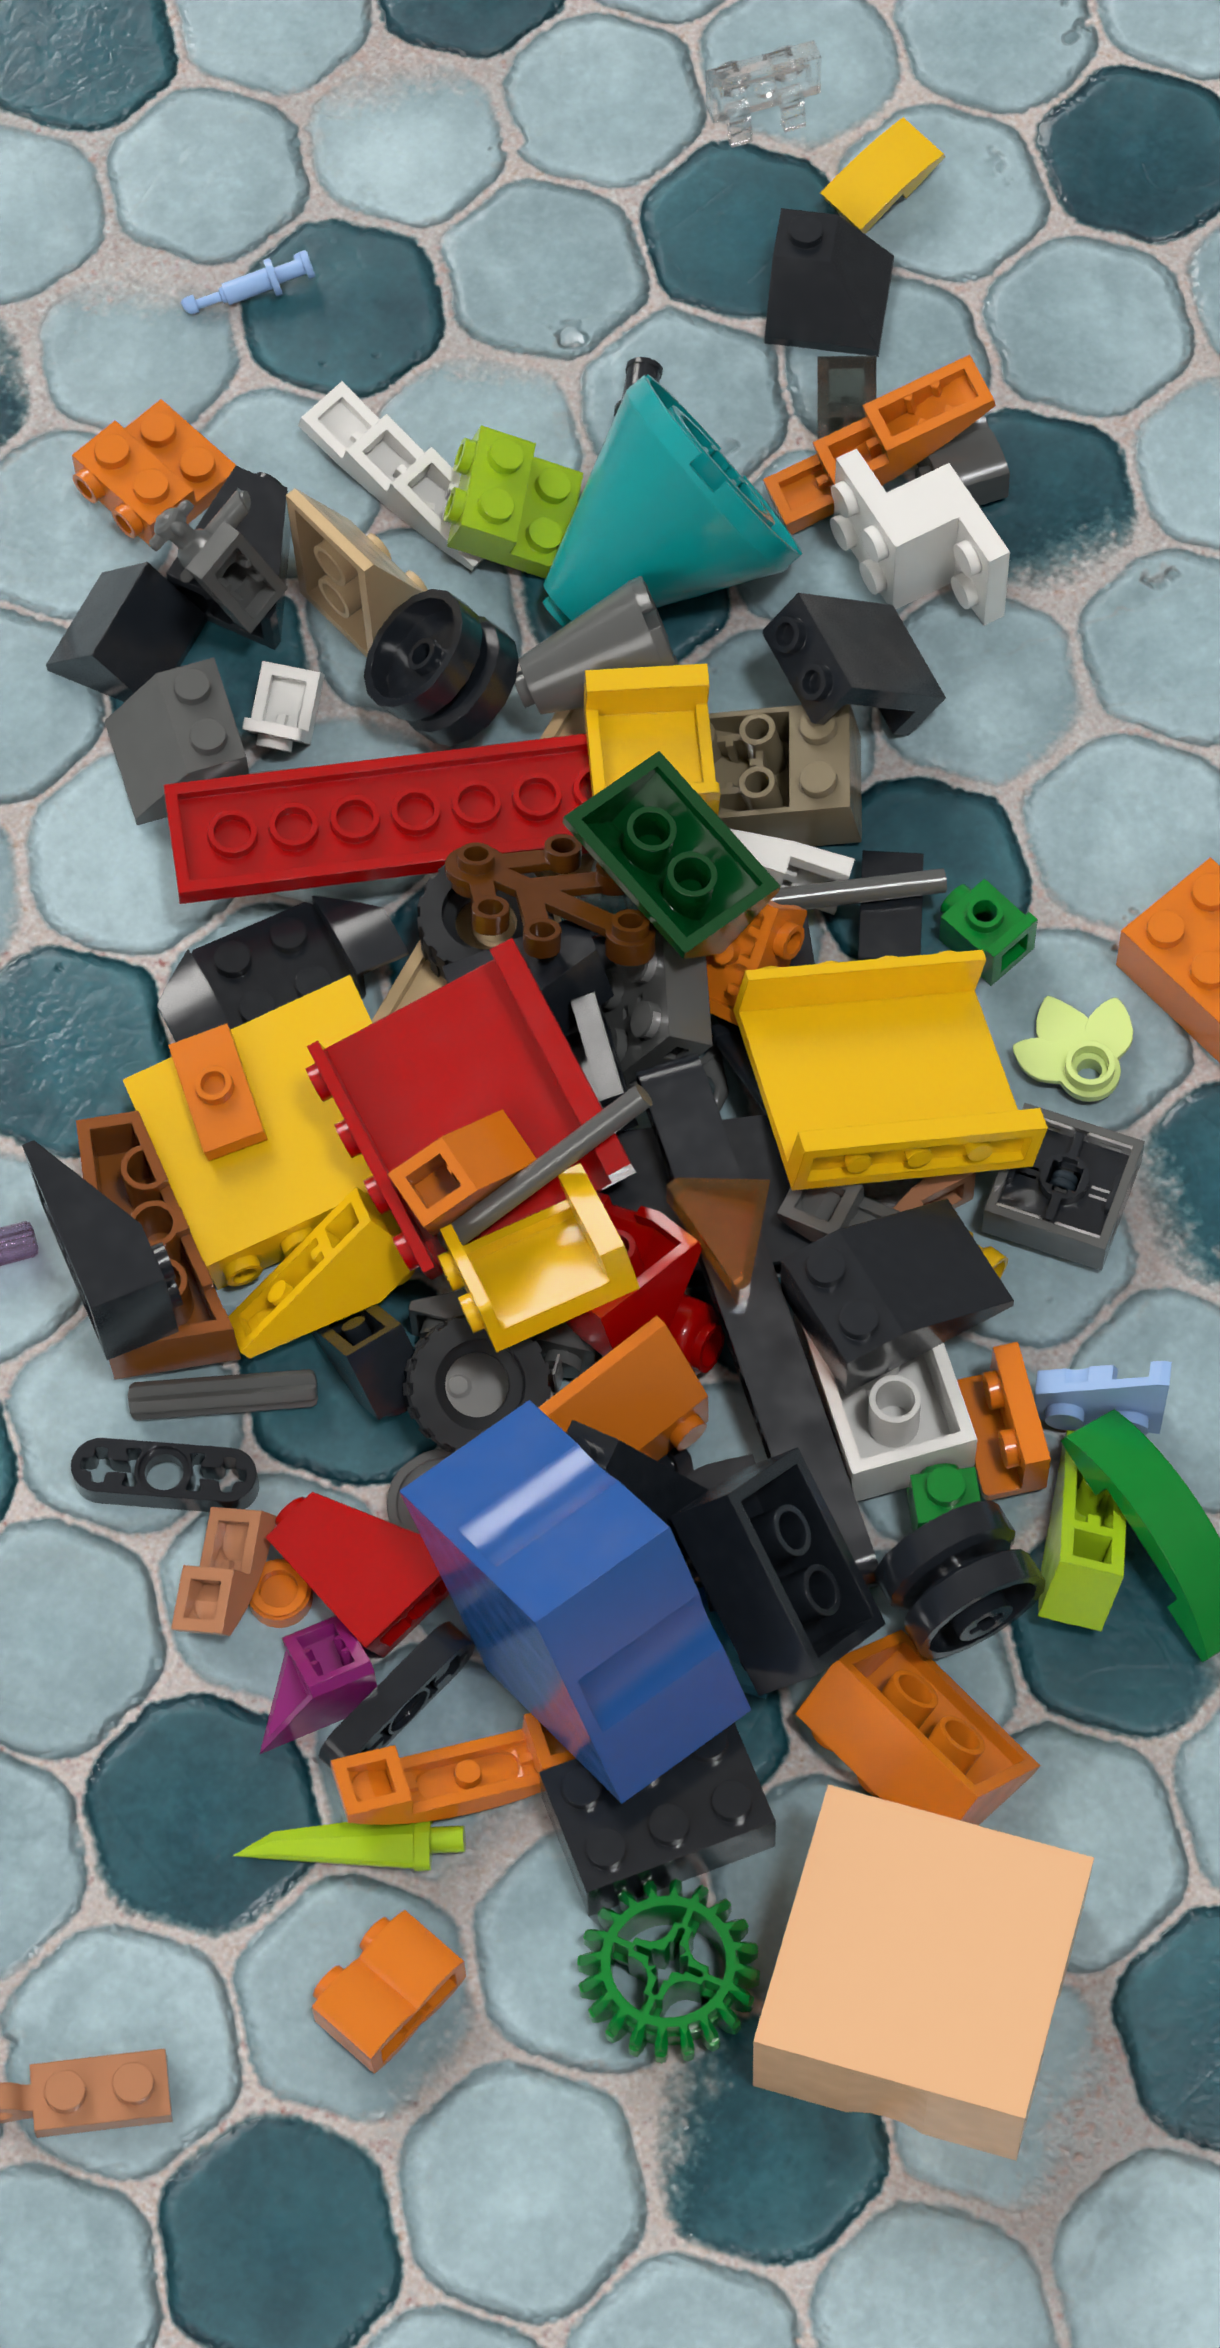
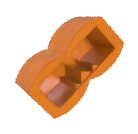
M406 1910L400 1912L391 1921L387 1917L379 1919L362 1938L359 1947L363 1952L359 1958L345 1969L340 1965L332 1968L320 1980L313 1992V1997L317 1999L312 2005L315 2022L374 2074L402 2049L419 2026L429 2019L451 1997L466 1978L464 1960Z

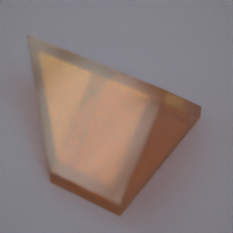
M676 1178L667 1184L666 1201L687 1232L700 1242L702 1254L736 1304L740 1305L749 1299L767 1211L770 1179Z

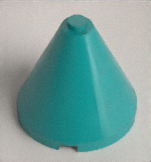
M644 374L626 390L544 581L543 587L549 596L542 603L554 619L563 627L629 580L639 576L643 577L656 608L784 572L790 567V564L802 555L799 545L789 530L746 476L742 477L720 452L722 448L650 375L645 376Z

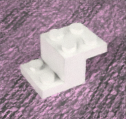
M857 449L836 458L835 484L831 486V494L834 500V517L830 519L831 530L839 546L844 551L851 549L860 562L859 569L862 579L872 594L880 593L887 604L893 605L895 609H899L951 583L953 592L960 605L964 609L972 608L983 626L1004 616L1010 551L950 463L886 492Z

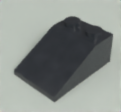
M35 1140L23 1144L22 1147L39 1200L106 1360L179 1332L173 1309L182 1306L183 1301L174 1280L176 1275L163 1243L160 1242L150 1246L141 1223Z
M948 1199L838 1229L781 1259V1288L784 1297L845 1394L1014 1306V1300Z

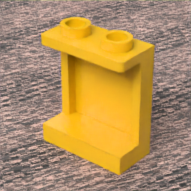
M707 664L585 670L583 702L592 797L660 751L718 816L720 785L716 782L708 710L710 684Z
M581 1163L566 1169L558 1175L567 1200L466 1245L461 1244L452 1224L440 1228L448 1251L437 1257L452 1291L462 1287L465 1288L467 1293L458 1297V1301L473 1333L482 1329L486 1330L496 1353L640 1288L626 1248Z

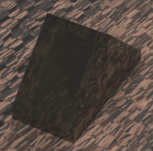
M817 356V440L866 417L862 405L876 399L877 393L876 356Z

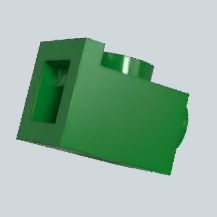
M983 879L972 890L965 884L959 885L946 897L941 905L940 912L943 915L940 920L939 940L951 951L983 950L986 962L980 977L990 986L996 983L1035 948L1038 919L1030 912L1025 915L986 879ZM983 917L987 922H982L979 920Z
M951 1463L931 1465L924 1468L920 1474L910 1475L909 1487L906 1488L912 1532L952 1509L981 1501L975 1467L959 1469L957 1465Z

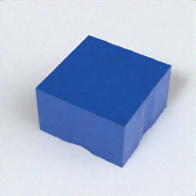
M530 1400L399 1490L486 1669L621 1804L751 1711L724 1647L709 1621L699 1591L670 1527L620 1481L603 1470L578 1443Z

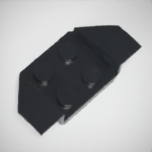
M312 896L313 904L303 902L193 949L192 953L187 949L166 985L157 1006L175 1042L226 1023L231 1030L348 975L351 976L361 999H364L366 996L364 974L409 955L408 950L384 907Z

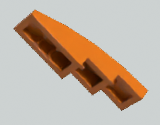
M970 354L862 405L865 418L812 442L816 452L815 455L763 479L766 490L783 524L791 535L834 514L831 486L835 484L836 458L857 449L883 486L950 442L996 406L995 400Z

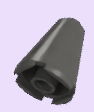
M639 576L629 580L518 658L521 671L517 672L515 686L525 708L536 704L541 715L584 708L585 670L679 665L676 655L673 656L668 640L669 637L643 577Z

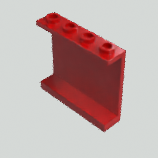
M513 938L489 949L494 958L490 962L325 1048L317 1040L307 1046L315 1063L305 1069L316 1092L323 1102L333 1097L344 1118L342 1121L334 1124L342 1143L351 1158L360 1154L363 1155L373 1176L363 1181L373 1203L381 1215L391 1210L402 1231L392 1237L397 1250L410 1272L420 1267L422 1272L431 1280L444 1274L437 1256L447 1251L440 1244L437 1234L432 1236L422 1226L389 1177V1172L440 1137L502 1109L536 1158H539L603 1110ZM616 1133L569 1167L571 1168L581 1163L596 1193L636 1173ZM558 1176L470 1242L567 1200Z

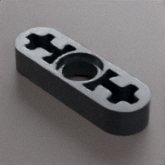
M95 1438L79 1446L71 1460V1472L77 1490L85 1499L99 1504L210 1512L211 1507L246 1509L255 1501L259 1492V1479L252 1458L244 1451L236 1448ZM100 1459L110 1460L112 1470L116 1472L106 1473L104 1482H94L91 1471L88 1470L97 1469ZM131 1460H137L135 1464L137 1485L134 1487L130 1486L127 1473H132ZM165 1461L178 1464L184 1472L181 1481L175 1487L168 1490H159L147 1482L148 1473L156 1464ZM194 1465H201L204 1479L199 1478L200 1491H194L196 1484ZM226 1469H236L239 1480L244 1481L235 1482L232 1492H221L219 1481L214 1480L224 1479Z
M450 1621L444 1622L435 1628L334 1729L322 1745L319 1759L331 1769V1760L386 1747L462 1670L474 1652V1642Z

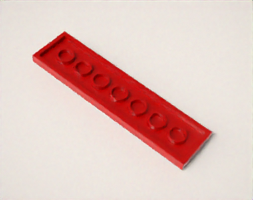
M585 733L164 784L179 904L437 873L438 869L445 865L446 858L451 852L468 843H484L502 854L544 850L545 841L551 836L558 834L574 836L562 823L563 817L592 797L587 735ZM582 845V855L590 854Z

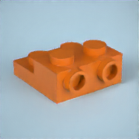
M162 399L125 428L116 420L72 454L75 469L73 481L80 493L91 503L95 504L100 501L112 512L116 524L127 536L132 539L139 536L148 545L150 539L155 534L154 524L158 515H161L169 508H177L183 500H188L194 505V508L186 518V523L189 524L210 506L234 467L237 466Z

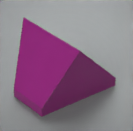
M337 1616L282 1637L286 1650L260 1754L344 1720L377 1687L376 1676L370 1659L357 1638Z

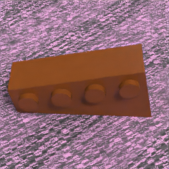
M139 1111L76 1120L83 1179L141 1223L150 1246L160 1242L163 1243L176 1275L174 1280L183 1301L182 1306L173 1309L179 1332L110 1359L109 1362L114 1379L240 1360L241 1357L232 1324L221 1304L212 1278L194 1242L189 1225L174 1196L167 1175Z

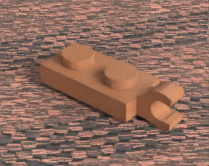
M165 2048L29 2064L31 2084L0 2082V2123L33 2118L34 2131L37 2138L173 2122L168 2060Z

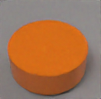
M274 1559L265 1563L249 1607L255 1618L269 1627H290L300 1622L308 1614L313 1602V1591L285 1559Z

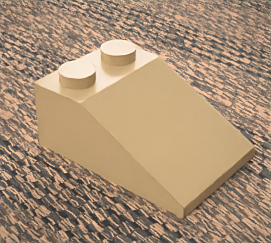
M294 488L286 494L300 593L367 658L368 651L378 630L392 612L413 595L428 589L418 575L410 570L404 573L392 561L387 547L375 534L369 533L366 536L351 520Z

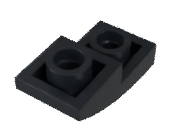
M863 850L861 878L923 871L924 853ZM923 896L860 903L858 961L878 959L884 956L905 957L921 955Z

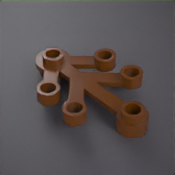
M558 834L549 837L545 841L544 850L503 854L484 843H468L451 852L446 858V877L451 882L452 888L456 893L463 897L471 898L472 928L481 935L496 936L506 932L509 928L510 906L504 898L496 896V892L499 890L516 898L524 926L523 949L531 957L538 959L551 958L561 950V926L556 921L549 919L547 912L605 936V954L609 960L616 964L638 966L649 962L655 955L656 929L641 911L625 909L612 914L573 897L602 893L609 896H620L625 893L598 862L595 872L568 874L578 870L582 860V844L572 835ZM548 870L564 874L534 878L522 875L524 873Z

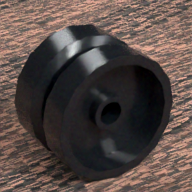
M430 589L413 595L396 608L378 630L366 659L364 671L366 691L377 705L396 718L406 720L414 730L433 743L453 746L470 740L489 726L504 707L516 682L519 657L515 641L504 630L487 618L478 616L466 603L449 591Z
M992 1500L969 1503L952 1509L925 1523L894 1546L875 1569V1580L889 1604L898 1610H909L905 1617L904 1629L919 1654L927 1659L953 1655L992 1637L1024 1614L1044 1592L1046 1580L1029 1553L1022 1549H1011L1015 1541L1016 1532L1000 1505Z

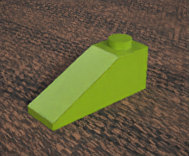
M1067 1430L1064 1437L1073 1433L1074 1431ZM1063 1445L1041 1566V1574L1046 1582L1044 1592L1039 1597L1038 1616L1069 1625L1102 1631L1124 1577L1126 1518L1108 1490L1095 1496Z

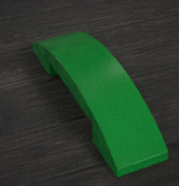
M1115 1409L1064 1437L1061 1443L1095 1496L1108 1490L1175 1594L1177 1600L1167 1606L1202 1663L1220 1653V1537L1186 1483L1155 1445Z

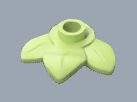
M1047 996L1041 1004L1036 1019L1037 1038L1019 1041L1013 1045L1012 1049L1018 1065L1031 1078L1038 1082L1060 1084L1065 1092L1075 1099L1088 1102L1098 1101L1108 1097L1118 1086L1121 1074L1119 1059L1128 1051L1132 1044L1133 1028L1125 1006L1116 997L1102 1003L1087 1018L1083 1013L1052 996ZM1089 1068L1097 1071L1100 1076L1096 1079H1086L1079 1076L1078 1072Z

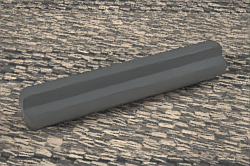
M311 1369L134 1382L129 1385L128 1390L129 1411L135 1420L304 1408L315 1406L318 1400L317 1377Z

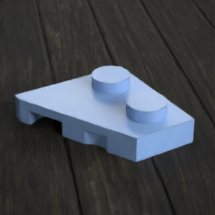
M1152 1361L1150 1362L1149 1377L1117 1379L1118 1369L1114 1365L1089 1366L1088 1368L1078 1370L1067 1368L1039 1370L1037 1372L1034 1393L1039 1418L1045 1421L1047 1425L1056 1429L1076 1430L1115 1409L1144 1435L1148 1433L1160 1434L1170 1385L1172 1362Z

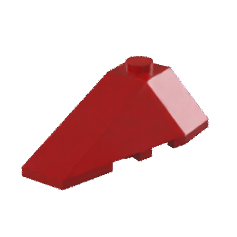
M598 1192L597 1195L626 1248L640 1288L572 1318L565 1323L582 1340L605 1356L655 1316H658L668 1329L670 1328L702 1248L696 1238L660 1211L645 1206H640L637 1211L612 1204L609 1195Z

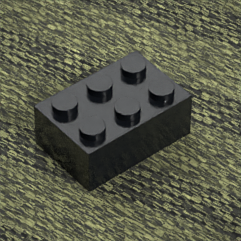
M798 1447L739 1470L670 1516L679 1535L681 1545L688 1553L709 1596L710 1603L717 1612L739 1656L740 1663L747 1672L758 1696L819 1675L886 1625Z
M735 1722L623 1804L576 1758L539 1772L542 1800L589 1917L597 1914L602 1907L611 1909L619 1906L618 1895L623 1890L631 1893L635 1899L643 1897V1884L648 1880L653 1881L657 1891L669 1887L671 1881L675 1878L682 1882L775 1847L776 1820Z

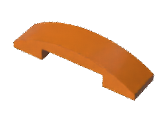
M531 1713L523 1714V1729L399 1758L396 1746L392 1745L331 1760V1770L348 1823L394 1825L429 1822L468 1815L541 1792L539 1772L573 1760L575 1757Z

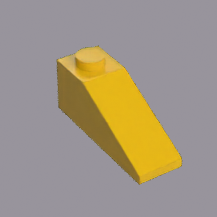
M355 1187L228 1316L234 1329L240 1353L249 1359L378 1304L397 1286L408 1281L416 1269L411 1272L409 1271L392 1237L402 1231L392 1211L381 1215L371 1197L358 1187Z

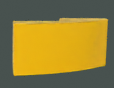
M903 117L861 151L820 194L848 222L866 234L901 195L907 199L945 158V155Z

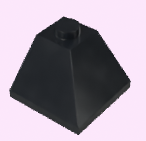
M781 208L773 252L764 343L879 357L894 255L840 215Z

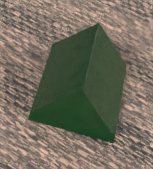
M660 751L563 817L562 823L683 959L723 953L773 899L781 887Z

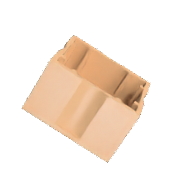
M828 1784L753 2040V2086L843 2112L871 2113L902 2122L924 2135L1017 2161L1042 2066L1050 2023L1056 2001L1061 1995L1080 1924L1094 1857Z

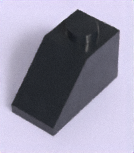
M375 1304L311 1332L357 1402L374 1417L380 1420L385 1416H396L408 1411L406 1408L409 1407L407 1395H403V1383H406L407 1371L404 1370L407 1360L412 1358L415 1350L399 1321Z

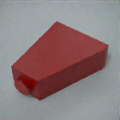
M311 1492L306 1498L299 1497L287 1504L275 1519L277 1526L266 1536V1539L366 1649L383 1658L449 1595V1591L420 1534L315 1492Z

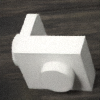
M262 661L251 718L244 717L242 729L258 734L256 745L269 749L291 752L293 742L311 745L325 674Z

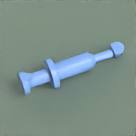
M306 250L296 253L293 256V261L273 267L269 257L263 260L265 268L221 283L222 286L218 292L195 300L194 295L187 296L181 300V305L186 312L196 314L200 312L199 309L221 301L232 305L273 289L277 297L283 295L281 283L306 274L309 279L316 276Z

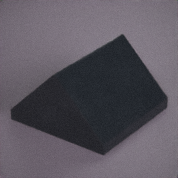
M148 562L102 572L46 664L47 671L125 702L156 673L181 666L204 628L207 616Z

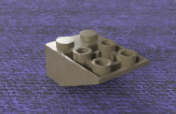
M850 704L842 706L824 725L813 724L802 705L709 713L716 782L720 785L718 817L729 829L791 840L809 846L862 842L861 735Z

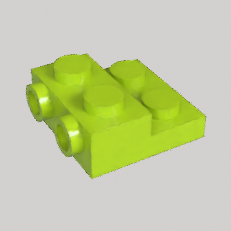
M481 425L472 440L463 438L455 457L453 471L460 473L461 477L459 487L452 489L444 511L443 521L451 523L447 547L546 579L577 507L583 472L534 457L536 443Z

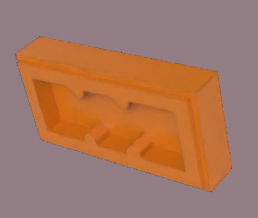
M227 1023L168 1045L203 1152L208 1161L268 1140L233 1034Z

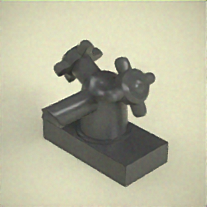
M238 488L205 529L199 528L194 530L186 523L188 514L194 508V505L188 500H183L177 508H169L161 515H158L154 524L155 534L149 541L150 547L154 551H158L166 541L170 540L178 547L177 556L180 564L185 568L180 575L181 581L189 583L195 578L227 615L251 634L288 589V586L246 538L236 530L250 512L251 499L249 493Z

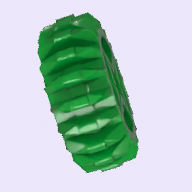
M677 1878L671 1881L669 1895L657 1896L656 1885L653 1881L648 1880L643 1884V1901L637 1903L631 1893L623 1890L618 1895L622 1914L620 1915L610 1908L602 1907L597 1915L598 1921L605 1931L598 1929H587L583 1936L584 1944L593 1952L578 1956V1971L590 1976L579 1983V1992L581 1998L596 2000L588 2009L589 2018L592 2023L611 2019L605 2030L606 2039L610 2043L620 2041L627 2033H630L629 2054L638 2057L643 2052L646 2043L655 2044V2059L661 2064L665 2063L668 2059V2046L680 2045L682 2058L684 2061L689 2062L695 2057L693 2041L701 2039L707 2049L715 2052L720 2047V2039L715 2028L719 2027L723 2031L735 2035L741 2028V2022L733 2011L751 2012L753 2010L754 1997L745 1989H751L760 1984V1971L748 1965L758 1958V1946L756 1943L748 1941L740 1942L748 1934L749 1925L744 1918L726 1922L731 1913V1903L726 1898L717 1901L710 1908L706 1907L708 1888L703 1884L694 1890L691 1899L683 1897L682 1882ZM673 1925L669 1933L660 1940L647 1941L636 1937L633 1942L629 1941L640 1932L649 1928ZM697 1932L707 1938L719 1952L725 1966L723 1980L710 1975L709 1967L701 1964L692 1956L694 1949L693 1940ZM679 1950L680 1973L672 1972L668 1980H663L658 1992L657 1968L666 1969L670 1961L675 1960ZM615 1962L629 1967V1975L638 1978L645 1984L646 1988L643 1992L644 2002L640 2010L631 2005L618 1990L612 1976ZM704 1999L710 2000L703 2007L692 2013L678 2017H664L670 2006L678 2001L690 2000L702 2004Z

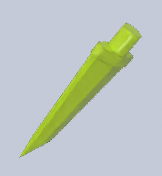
M433 1821L394 1825H366L341 1822L271 1832L233 1856L431 1871L433 1853L465 1852L466 1834L465 1826L433 1827Z

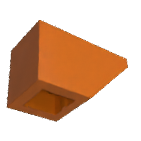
M502 1109L440 1137L389 1172L388 1175L422 1226L432 1236H435L440 1232V1228L451 1224L537 1158Z

